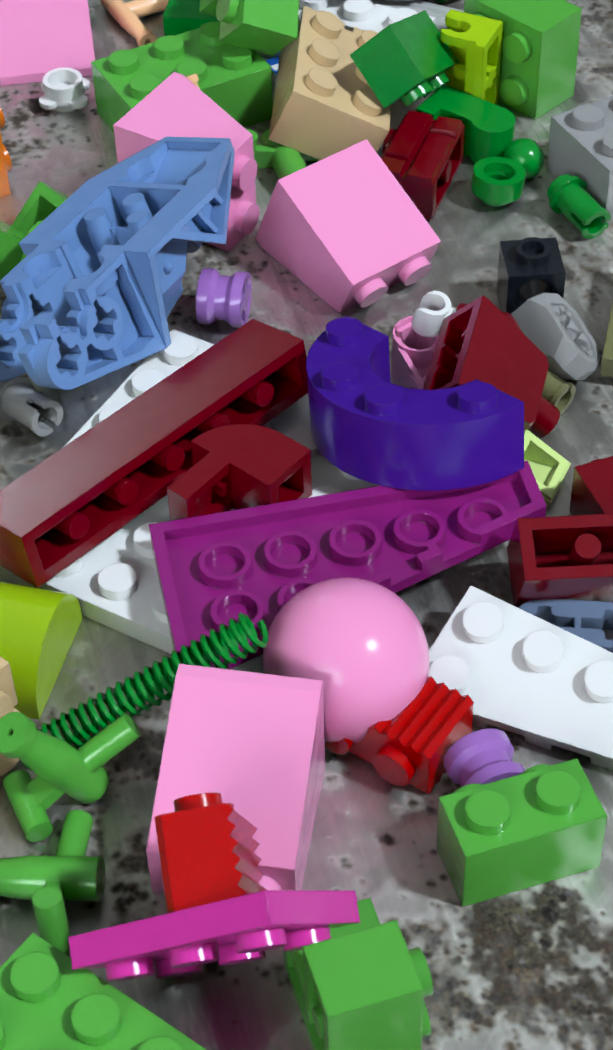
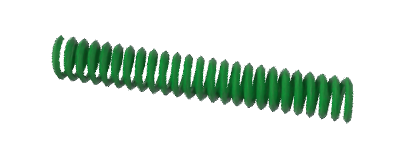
M240 612L238 621L230 618L228 626L222 623L219 625V632L215 629H210L209 637L201 634L200 642L192 639L190 647L186 645L181 646V653L173 650L171 658L164 655L162 663L153 661L152 668L144 666L143 673L135 671L133 678L126 676L124 683L117 681L115 689L108 686L105 694L98 692L96 699L89 697L87 704L80 702L78 709L69 708V714L62 712L59 719L53 717L50 724L44 722L41 729L37 728V730L46 734L49 731L52 736L67 742L71 746L74 743L73 747L79 749L100 732L99 727L103 730L108 726V721L112 723L117 719V716L120 717L124 713L127 714L128 711L130 713L129 716L134 720L135 716H142L144 710L151 711L154 705H162L163 700H171L173 684L175 683L179 664L211 667V661L215 666L214 668L227 669L229 663L236 664L239 657L247 658L248 652L256 653L258 646L265 648L268 643L266 625L263 619L257 622L262 635V641H260L249 617ZM247 638L252 642V647L249 645ZM238 644L243 648V652L239 651ZM229 650L233 653L234 657L230 656ZM219 655L224 659L223 663L220 661ZM66 721H67L68 724L70 725V727H71L73 733L70 731V729H69V727H68ZM57 726H58L59 729L61 730V732H62V734H63V736H64V739H63V737L60 735V733H59V731H58V729H57Z

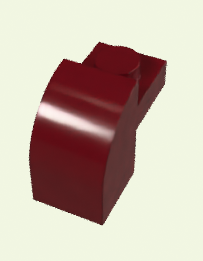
M254 424L220 426L210 429L191 440L193 466L189 470L179 473L172 484L167 487L170 521L226 512L232 508L238 510L309 498L312 495L311 449L268 427Z

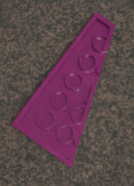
M524 461V468L509 476L468 488L417 491L375 486L149 524L151 545L174 650L181 653V646L186 645L190 647L192 639L200 642L201 634L209 637L210 629H215L219 632V625L221 623L228 626L230 618L238 621L240 612L249 617L257 632L258 639L262 641V635L257 622L263 619L268 632L275 616L293 596L320 581L333 578H359L377 583L396 593L510 540L517 518L546 516L547 505L529 462ZM247 638L249 645L252 647V642ZM238 644L239 651L243 652V648ZM258 646L256 653L248 652L247 658L239 657L236 664L229 663L227 669H232L262 655L264 648ZM229 650L230 656L234 657L233 653ZM219 655L220 661L223 663L224 659ZM210 661L211 667L214 668V664Z

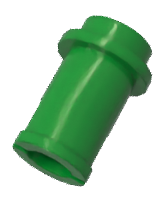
M570 174L557 177L547 190L549 206L552 211L557 214H564L584 238L593 239L598 237L607 229L609 224L606 221L611 220L610 213L586 191L587 185L582 178L571 176Z

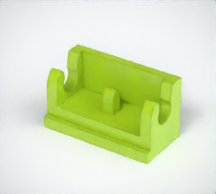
M450 9L445 16L447 29H441L440 40L450 47L459 63L446 71V76L450 81L445 85L498 105L503 21Z

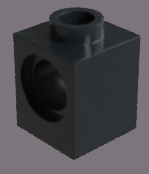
M528 237L522 240L500 241L497 298L500 311L511 314L525 301L544 292L557 293L562 298L564 297L566 272L556 237Z

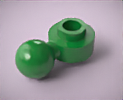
M520 138L507 146L503 157H487L477 161L473 167L471 190L474 195L485 204L495 207L505 206L518 200L523 194L525 180L534 178L543 168L545 158L541 146L532 139Z

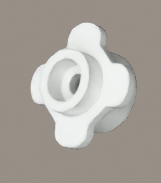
M57 68L47 72L41 83L44 95L39 98L40 107L47 110L54 109L59 112H70L83 108L88 104V97L85 95V91L90 88L89 81L86 78H82L81 73L73 68Z

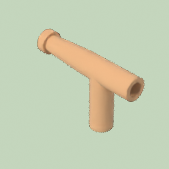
M100 0V2L120 26L137 41L140 47L155 42L157 38L151 31L146 29L139 18L165 11L169 0H132L129 2H124L123 0Z

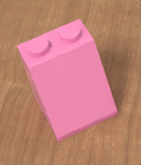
M0 0L1 86L42 82L47 72L57 68H73L78 70L82 77L93 76L91 62L95 61L88 0Z
M173 72L113 125L117 163L165 137L230 138L235 152L226 244L206 243L229 252L245 235L250 234L255 229L259 219L260 210L256 204L255 187L257 162L254 159L253 135L184 75Z
M367 139L277 180L255 238L263 250L338 313L357 304L361 308L368 307L382 298L388 291V288L400 282L408 286L419 281L431 270L432 265L430 261L441 243L439 237Z
M187 664L178 665L146 848L152 892L165 894L154 817L160 814L175 812L174 800L178 798L213 792L221 793L222 803L234 804V810L257 828L252 838L259 843V846L254 853L262 858L256 868L264 873L259 884L267 890H301L325 773L323 680Z

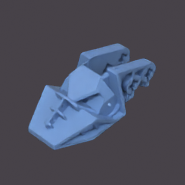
M165 137L87 180L19 242L26 257L0 280V284L7 296L2 306L0 319V381L11 380L27 373L31 380L41 387L71 390L160 352L171 344L167 317L183 293L181 280L186 270L187 253H194L200 249L201 242L226 244L235 152L230 138Z

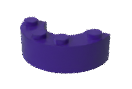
M348 316L330 321L326 325V330L312 344L306 359L311 434L317 449L323 457L341 471L366 482L385 487L417 491H438L486 484L509 476L524 468L523 401L496 389L489 383L477 379L457 387L436 390L412 389L393 384L390 381L389 336Z

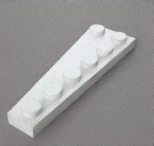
M470 585L429 650L428 677L432 676L437 684L444 682L449 690L457 689L461 696L469 695L474 702L472 725L484 729L487 728V725L495 726L523 735L527 743L551 750L554 745L591 757L592 764L613 770V653Z

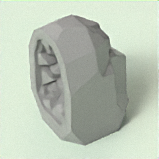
M544 292L534 296L511 313L523 334L547 357L549 363L548 371L564 381L585 380L597 368L601 356L595 340L576 310L557 293Z

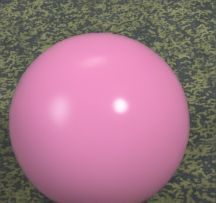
M348 577L333 578L320 581L298 592L275 616L268 631L267 646L263 649V673L323 680L325 742H338L346 738L356 744L366 737L369 727L378 721L392 720L416 698L428 678L429 649L420 621L406 602L394 592L368 580Z

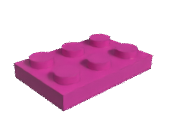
M264 890L70 936L68 939L72 970L105 968L107 982L143 978L156 974V979L186 976L202 972V964L218 961L219 965H232L266 958L265 950L283 947L284 951L303 950V946L331 939L330 929L360 923L355 891Z

